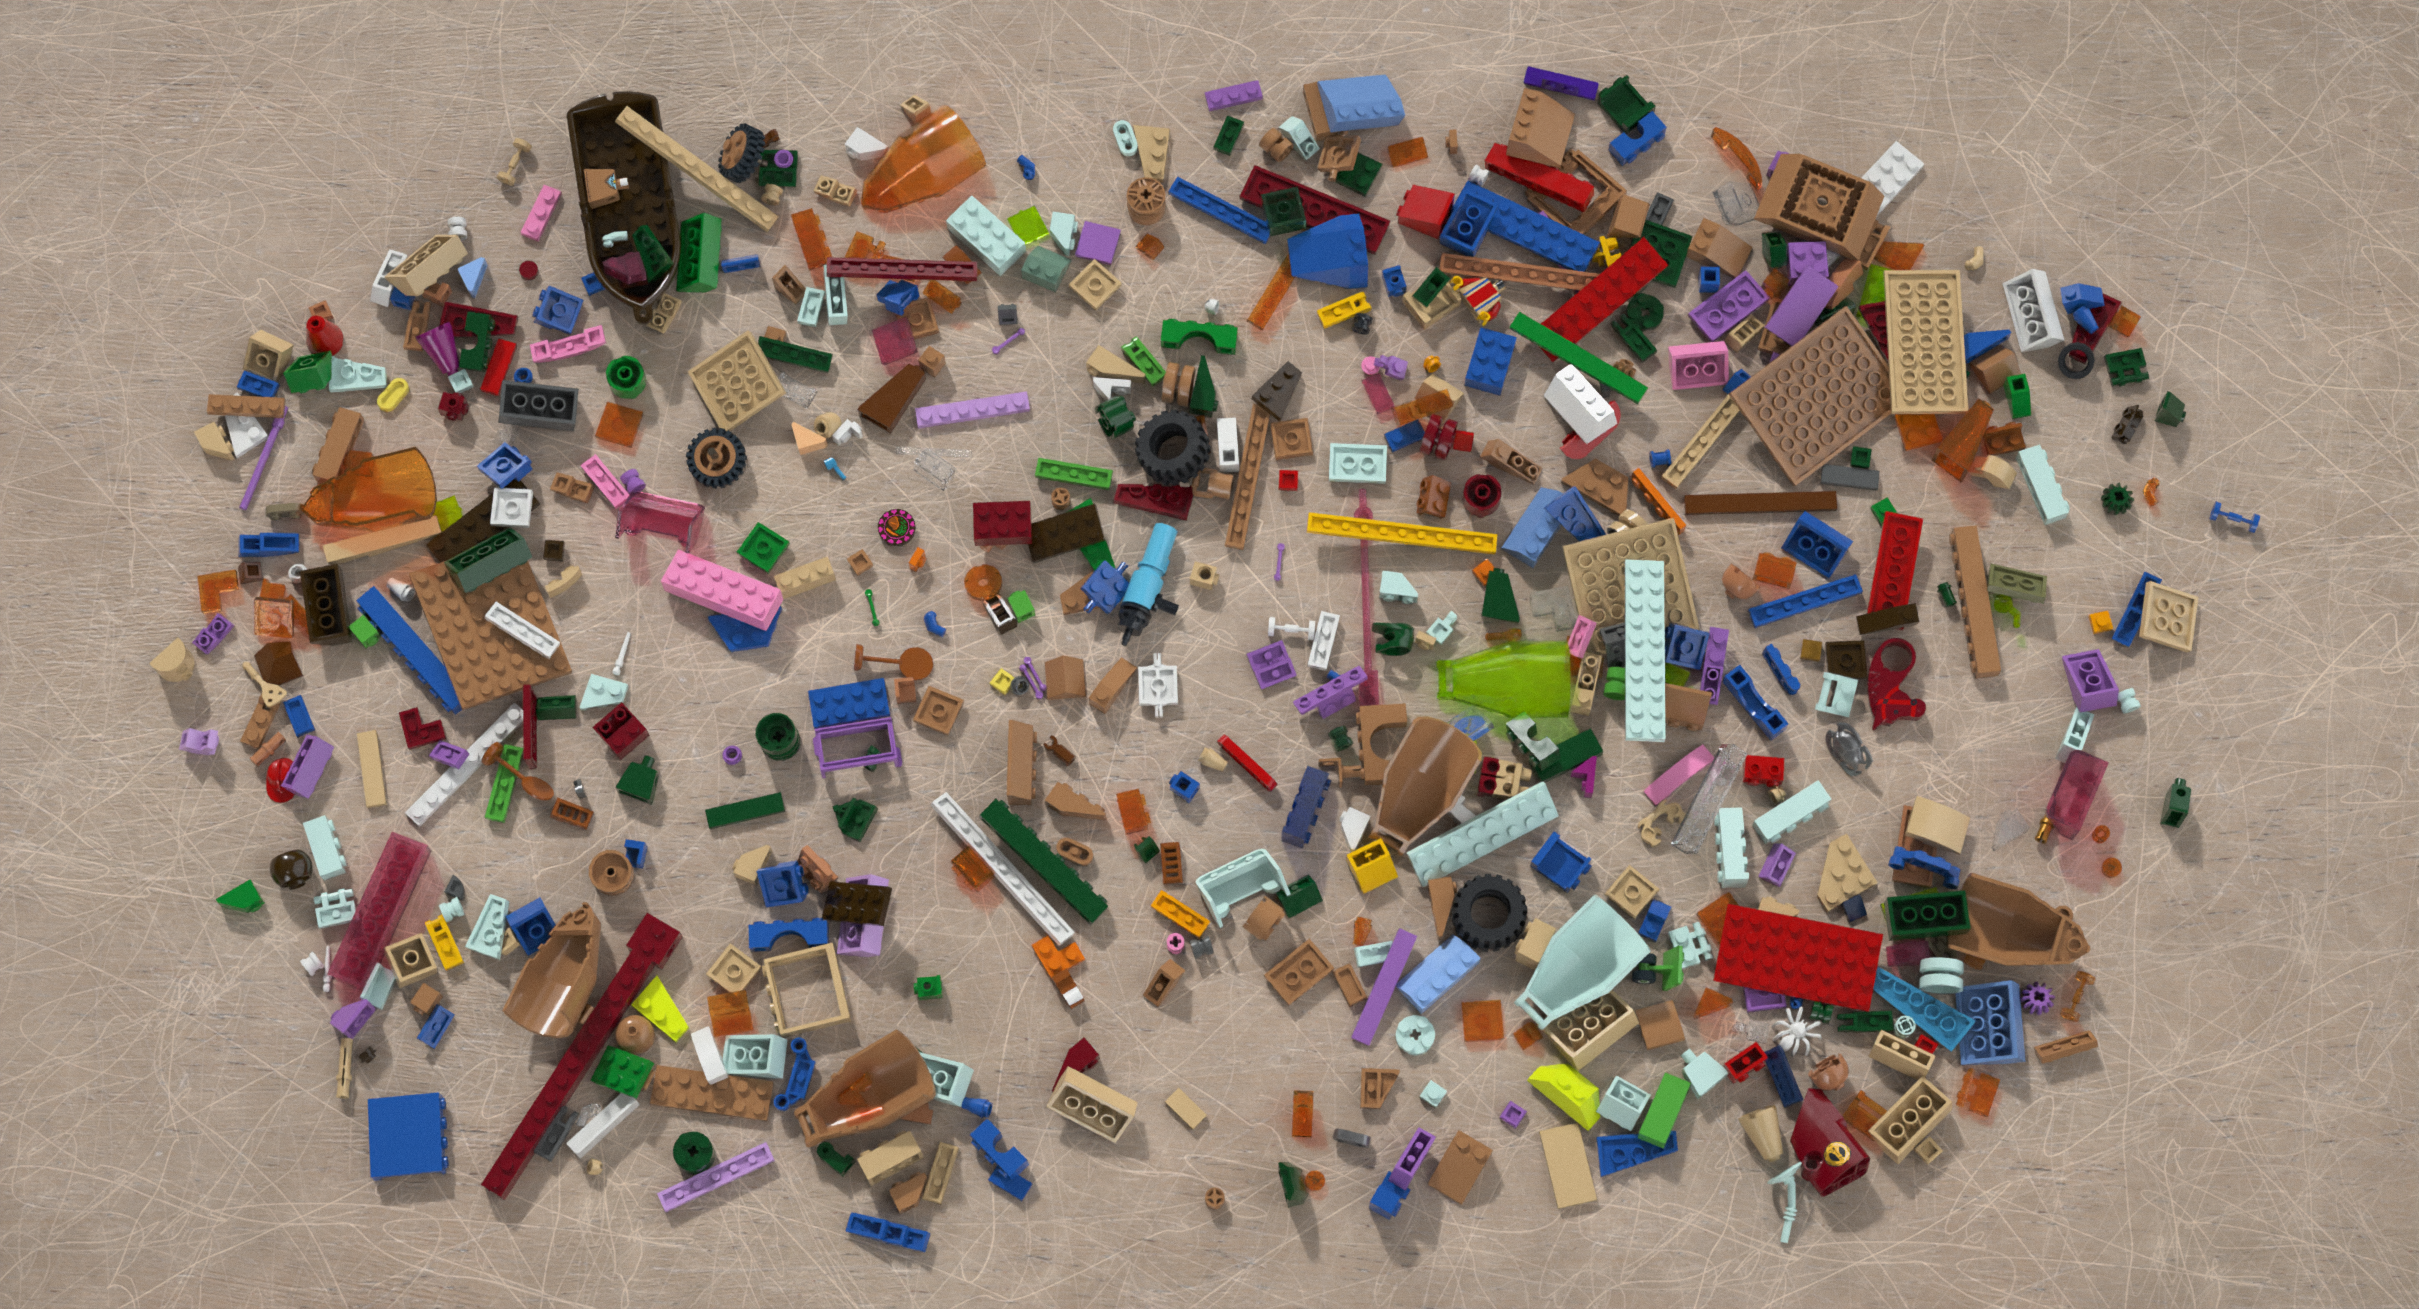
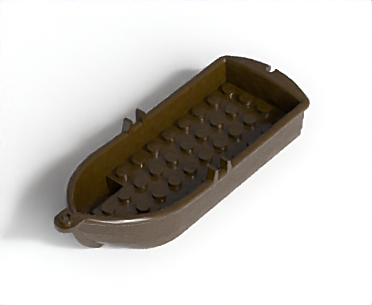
M619 91L612 92L613 99L611 100L607 99L605 93L577 104L569 109L566 118L580 201L581 220L584 227L586 248L591 268L601 285L617 300L632 307L635 320L639 324L645 325L653 319L652 305L667 291L675 277L680 258V233L668 160L615 122L621 112L628 106L663 132L658 100L651 94ZM584 169H613L617 179L628 178L629 189L619 190L620 200L591 209L588 202ZM641 225H648L674 263L655 283H648L632 234ZM612 232H628L627 241H613V246L610 248L603 246V236Z

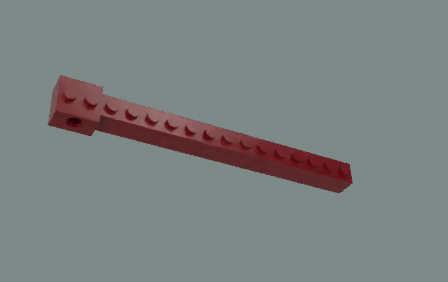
M646 913L626 944L628 950L631 951L481 1183L486 1190L492 1191L505 1201L534 1156V1150L560 1109L564 1105L566 1106L654 967L656 966L661 970L664 968L683 938L680 931Z

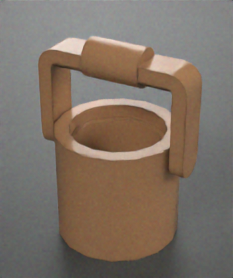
M1204 468L1203 471L1197 473L1198 476L1192 479L1191 486L1193 487L1192 493L1194 496L1209 499L1213 498V496L1226 499L1231 497L1234 475L1219 473L1216 469ZM1200 473L1210 474L1207 492L1197 491L1201 478Z

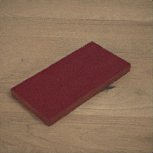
M530 684L523 685V759L529 769H536L537 695Z

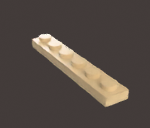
M1729 394L1662 475L1661 479L1673 488L1677 489L1740 412Z

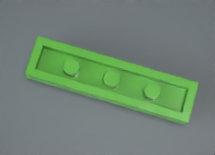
M1038 458L1035 478L1110 490L1113 470Z
M505 744L501 758L519 771L523 758V748ZM499 763L485 819L505 823L517 776L501 763Z

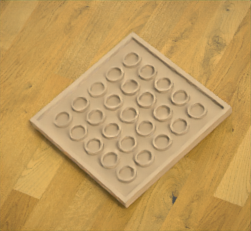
M1674 518L1562 546L1578 616H1584L1597 623L1586 652L1597 655L1606 654V647L1600 636L1599 629L1625 622V559L1664 561L1665 627H1669V623H1674L1699 630Z

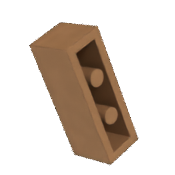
M1317 82L1304 84L1303 95L1316 142L1325 140V137L1338 135V132H1330Z

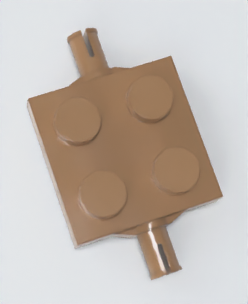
M1341 131L1339 135L1334 137H1325L1318 170L1320 172H1330L1329 181L1335 182L1337 173L1340 171L1354 169L1361 142L1359 135H1348V131Z

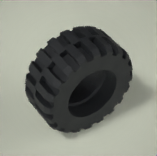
M1166 410L1162 411L1159 416L1157 414L1152 416L1153 419L1147 420L1143 424L1145 427L1143 429L1140 428L1138 432L1139 438L1135 440V445L1137 446L1135 454L1140 465L1149 477H1152L1157 483L1161 482L1163 485L1172 483L1173 486L1179 485V482L1185 484L1189 482L1188 479L1196 478L1198 476L1197 473L1204 470V463L1209 461L1210 456L1208 453L1211 452L1210 440L1201 424L1194 416H1190L1184 411L1179 413L1178 410H1171V413H1168ZM1174 436L1188 438L1185 450L1178 457L1170 460L1158 458V451L1167 439Z
M1485 874V877L1478 875L1474 877V880L1465 882L1464 886L1457 892L1452 908L1453 926L1456 927L1457 935H1461L1462 941L1465 943H1470L1472 945L1471 948L1476 950L1477 947L1482 948L1483 952H1488L1489 949H1493L1494 952L1499 951L1502 947H1509L1522 934L1528 912L1525 904L1526 899L1524 895H1521V889L1518 886L1512 885L1513 881L1510 879L1504 880L1498 874L1496 877H1491V874ZM1483 897H1494L1502 901L1508 910V918L1504 925L1496 929H1486L1476 924L1471 916V908L1474 902Z

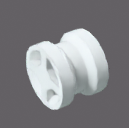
M1475 165L1468 181L1476 182L1477 185L1482 187L1490 171L1487 169L1482 170L1480 166Z
M313 951L309 954L308 958L300 961L311 976L315 974L316 970L325 967Z

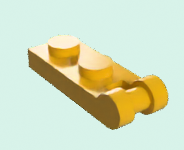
M1357 293L1317 310V315L1324 329L1350 319L1356 313L1364 314L1371 311L1372 307L1370 303H1367L1365 293ZM1359 302L1360 306L1356 307L1354 303Z
M443 915L437 916L438 919L426 921L425 925L447 971L463 964L464 961ZM441 926L442 929L436 932L434 928Z

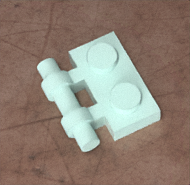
M339 889L338 892L330 894L325 892L321 893V896L314 897L315 904L322 903L323 907L315 909L319 929L358 921L355 901L347 902L348 897L354 896L353 889ZM340 899L339 904L330 905V901Z
M1700 922L1692 924L1695 931L1691 933L1687 926L1668 932L1673 948L1678 945L1683 946L1685 957L1682 969L1700 964L1698 956L1703 954L1706 961L1713 959L1711 945L1707 943L1705 938L1706 932L1701 927ZM1698 938L1701 948H1695L1693 939Z

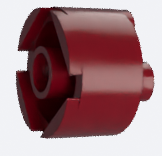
M1476 474L1470 477L1465 483L1462 497L1466 510L1478 518H1483L1493 514L1498 509L1501 500V485L1498 480L1488 474Z

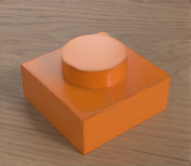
M917 547L909 561L910 569L917 572L919 567L922 568L927 558L923 549Z
M1486 559L1474 568L1472 573L1485 586L1487 585L1489 571H1493L1495 567Z

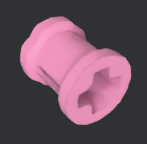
M1173 933L1168 936V951L1176 955L1182 952L1184 949V938L1180 934ZM1174 940H1177V943H1179L1178 947H1174Z

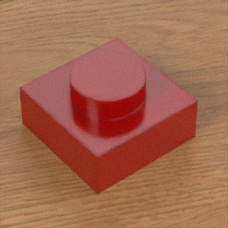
M1279 470V490L1298 491L1297 470Z
M1921 1034L1914 1046L1933 1054L1938 1044Z

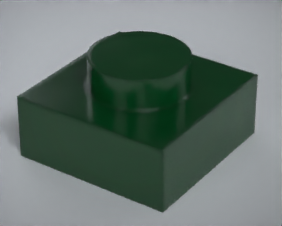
M1853 446L1850 467L1869 469L1872 449Z

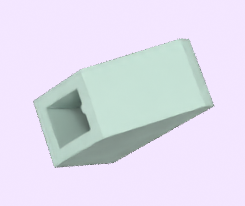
M1291 116L1278 127L1284 138L1286 137L1294 144L1293 148L1304 160L1310 158L1320 149L1303 120Z
M1053 212L1050 236L1063 253L1069 256L1070 250H1074L1075 239L1072 238L1073 233H1077L1078 222L1075 221V215Z
M1382 572L1379 598H1383L1387 602L1399 600L1404 604L1417 603L1418 593L1402 573Z

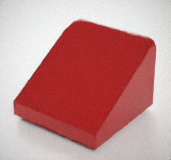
M1460 430L1455 431L1456 436L1453 449L1471 452L1474 433Z

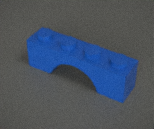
M1738 665L1724 676L1723 684L1770 741L1786 730L1789 723L1777 709L1772 708L1763 700L1757 692L1751 677L1741 665Z
M813 918L812 921L806 922L803 919H794L789 923H785L783 920H776L771 924L757 921L753 922V925H748L749 949L751 952L771 951L774 943L785 935H797L803 938L809 948L829 944V925L827 920L823 918Z

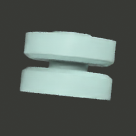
M1942 957L1925 958L1920 961V972L1924 974L1919 979V989L1921 991L1933 994H1955L1963 991V980L1958 977L1964 973V963L1962 961Z

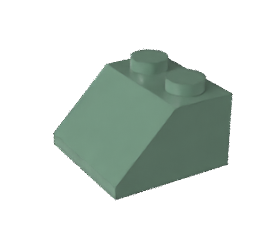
M1037 246L1028 255L1021 269L1022 278L1056 293L1072 260Z

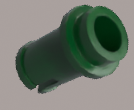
M1948 582L1937 586V592L1941 594L1946 608L1957 604L1951 591L1952 586Z

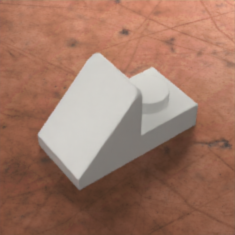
M1093 377V386L1105 401L1111 399L1112 392H1115L1117 395L1131 394V380Z

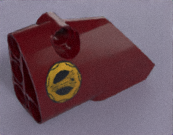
M1808 1088L1790 1142L1798 1161L1802 1162V1178L1810 1181L1819 1195L1825 1197L1865 1175L1868 1171L1870 1157L1847 1129L1845 1119L1821 1089Z

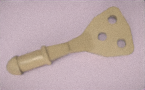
M243 662V669L251 676L252 680H255L261 686L262 698L268 708L280 703L287 696V691L280 686L265 682L260 677V673L251 666L250 662Z

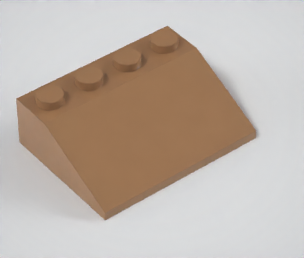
M1524 88L1510 134L1506 155L1560 168L1575 113L1543 92Z
M1665 683V723L1675 728L1679 726L1687 727L1690 731L1702 730L1712 692Z

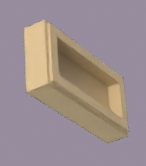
M1180 1088L1165 1101L1192 1130L1207 1117Z

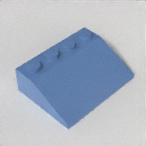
M1386 75L1317 82L1330 132L1398 126L1405 117L1401 98Z
M2008 980L1963 986L1962 992L1955 993L1957 1011L1976 1021L1959 1042L1962 1066L2026 1062L2018 983Z

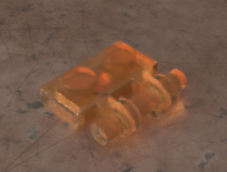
M856 231L844 258H866L868 253L872 252L874 254L871 259H879L885 252L884 247L886 243L879 241L878 245L875 246L873 245L874 237Z
M1968 1068L1967 1073L1962 1078V1088L1956 1096L1958 1098L1956 1105L1964 1107L1965 1101L1969 1102L1968 1111L1988 1117L2000 1079L1981 1073L1979 1079L1974 1078L1976 1070ZM1971 1085L1976 1087L1973 1096L1968 1094Z

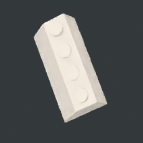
M2031 269L2002 283L2021 352L2049 348L2064 341L2045 271Z
M1572 364L1555 375L1544 397L1586 444L1617 424L1614 410Z

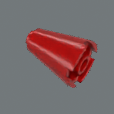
M315 315L310 317L306 324V345L312 354L331 351L332 356L337 354L342 348L344 339L341 329L321 316Z

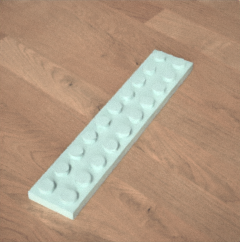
M1625 559V741L1665 742L1664 561Z

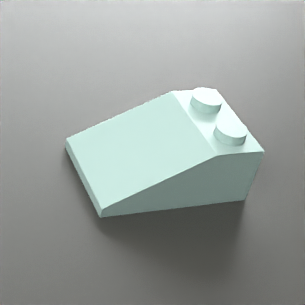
M774 1034L726 1035L723 1064L727 1074L766 1079L783 1078L788 1040Z
M919 1052L933 1078L936 1093L933 1099L961 1107L974 1070L963 1063Z

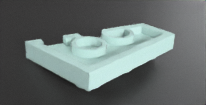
M332 356V379L329 381V391L331 393L387 387L385 367L366 363L361 364Z

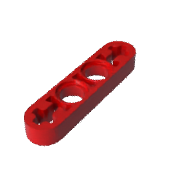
M1223 734L1217 740L1218 745L1266 790L1271 792L1278 785L1263 768L1228 736Z

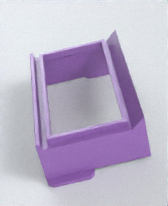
M891 717L815 729L816 737L813 738L815 755L819 757L822 779L826 778L825 772L892 761H894L895 767L902 766L901 751L895 744ZM888 729L891 752L824 763L821 739Z

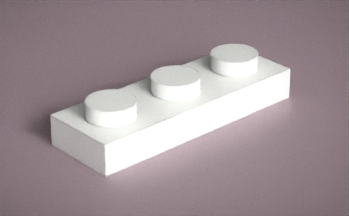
M1321 611L1308 667L1327 670L1340 615Z

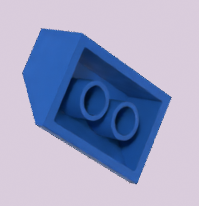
M1804 511L1798 518L1781 549L1830 579L1853 541Z

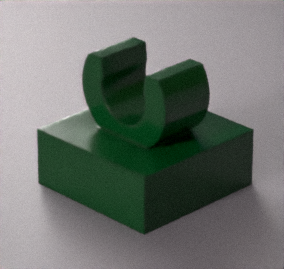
M1150 836L1147 838L1142 837L1143 842L1139 845L1134 844L1136 852L1144 863H1147L1160 852Z

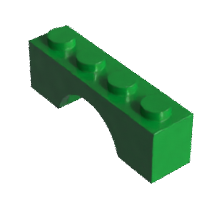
M1177 319L1163 320L1161 348L1180 349L1182 344L1188 339L1201 337L1209 340L1214 345L1216 353L1235 355L1238 327L1230 324L1220 326L1211 322L1200 324L1192 320L1180 322Z

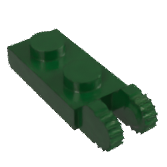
M1625 314L1619 316L1621 322L1626 326L1624 330L1616 321L1613 320L1610 323L1615 332L1619 334L1618 336L1641 363L1657 353L1655 346Z
M1892 1011L1837 1014V1020L1852 1019L1853 1025L1837 1027L1838 1032L1894 1031Z

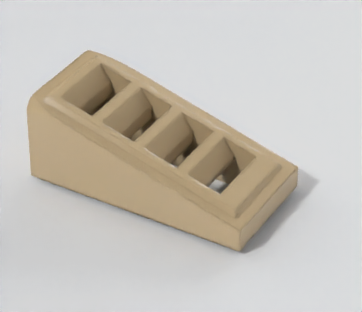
M1750 314L1727 335L1724 341L1738 353L1764 328V325L1755 316ZM1748 322H1749L1751 325H1753L1756 329L1754 330V329L1748 324Z

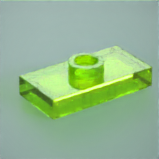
M1665 662V683L1684 687L1690 672Z

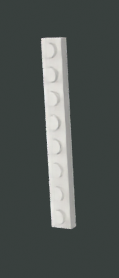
M513 703L467 750L470 754L460 769L450 767L405 814L421 827L483 764L481 759L487 749L495 742L503 744L523 724V710L516 703Z

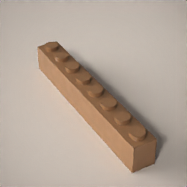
M1977 525L1956 527L1949 534V543L1954 549L1952 561L1957 567L1955 579L1960 585L1958 597L1963 603L1961 615L1966 621L1964 633L1969 639L1967 651L1972 657L1970 669L1974 673L1975 679L1995 677L2000 674L2001 666Z

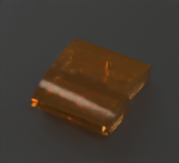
M746 990L707 997L714 1037L754 1030Z

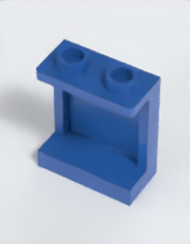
M1553 832L1531 861L1530 867L1568 893L1571 889L1575 890L1581 882L1579 880L1582 874L1586 875L1592 867L1590 865L1592 859L1584 857L1559 839V834Z

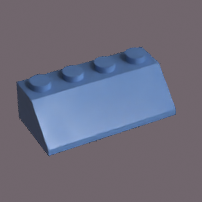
M1541 487L1501 549L1534 568L1562 526L1544 507L1563 493Z

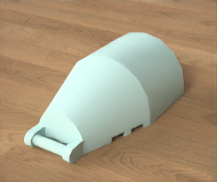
M1593 895L1552 936L1526 990L1514 1001V1004L1517 1007L1520 1006L1538 1024L1537 1027L1542 1031L1552 1020L1608 994L1651 950L1639 934L1609 904L1599 896ZM1527 997L1547 1015L1545 1019L1525 1001Z

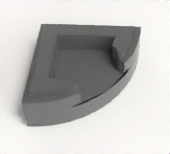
M581 778L574 780V788L578 798H585L586 793Z
M452 875L444 892L463 901L465 896L464 886L455 875Z

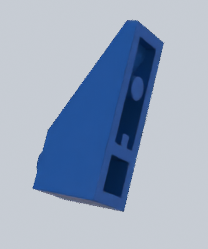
M2010 329L1965 334V364L2008 340L2012 333Z

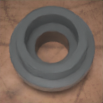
M1016 676L1011 681V691L1016 695L1025 694L1029 689L1027 679L1023 676Z

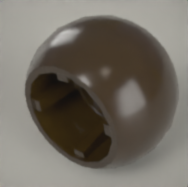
M292 850L273 858L270 863V875L273 881L281 888L289 887V890L304 886L306 884L305 881L310 879L313 873L312 861L307 853L302 850Z

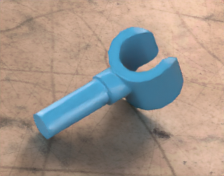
M834 458L824 460L827 470L834 468L842 480L847 478L837 466Z

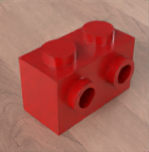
M1745 755L1742 782H1746L1750 786L1767 784L1766 786L1773 787L1774 785L1778 787V785L1782 784L1784 779V758Z
M1755 1042L1724 1063L1723 1067L1729 1072L1727 1076L1733 1084L1737 1081L1742 1083L1750 1077L1748 1075L1753 1070L1758 1072L1766 1066L1764 1063L1768 1057L1759 1044Z

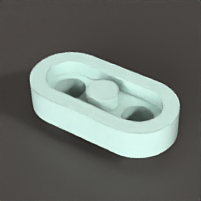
M1124 120L1116 122L1113 126V134L1120 152L1124 156L1134 155L1138 150V144L1130 123ZM1125 130L1126 132L1121 134L1119 131ZM1131 146L1132 148L1127 150L1125 147Z

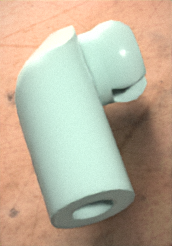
M612 232L603 236V246L610 248L613 246V241H627L628 232Z

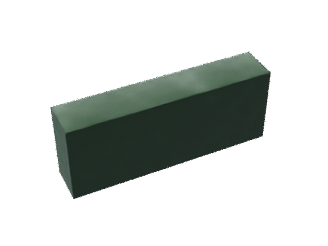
M1590 728L1557 744L1561 759L1544 771H1541L1537 766L1534 767L1530 761L1528 762L1539 782L1543 781L1546 783L1579 767L1592 756L1599 757L1603 755L1604 751Z

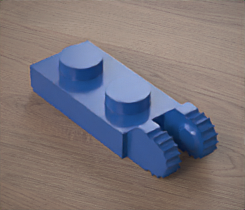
M1773 644L1766 646L1762 652L1763 657L1785 691L1792 696L1795 695L1801 687L1800 682H1798L1799 680L1791 675V669L1787 664H1784L1780 651Z

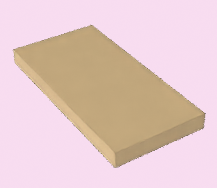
M1574 1123L1539 1131L1557 1208L1562 1209L1597 1201L1579 1124Z

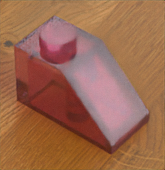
M1909 941L1886 947L1887 966L1920 965L1922 959L1930 958L1929 942Z

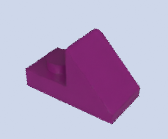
M1597 756L1589 758L1573 770L1570 776L1583 778L1581 791H1584V798H1592Z

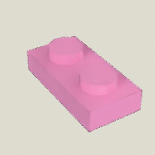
M1579 615L1565 651L1583 659L1597 623Z

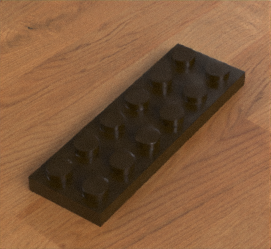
M515 478L504 487L528 489L521 480L518 482ZM494 492L426 544L427 548L440 563L509 528L491 526L490 524ZM534 495L531 512L540 505Z

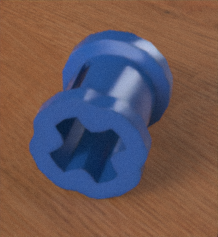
M1666 449L1665 452L1656 453L1650 451L1651 468H1655L1658 465L1670 466V450Z

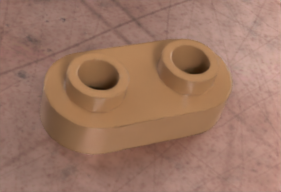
M1067 837L1057 842V853L1062 858L1080 866H1088L1093 861V852L1088 846ZM1068 846L1070 850L1065 852L1063 847ZM1082 854L1087 855V858L1085 860H1082L1080 858Z

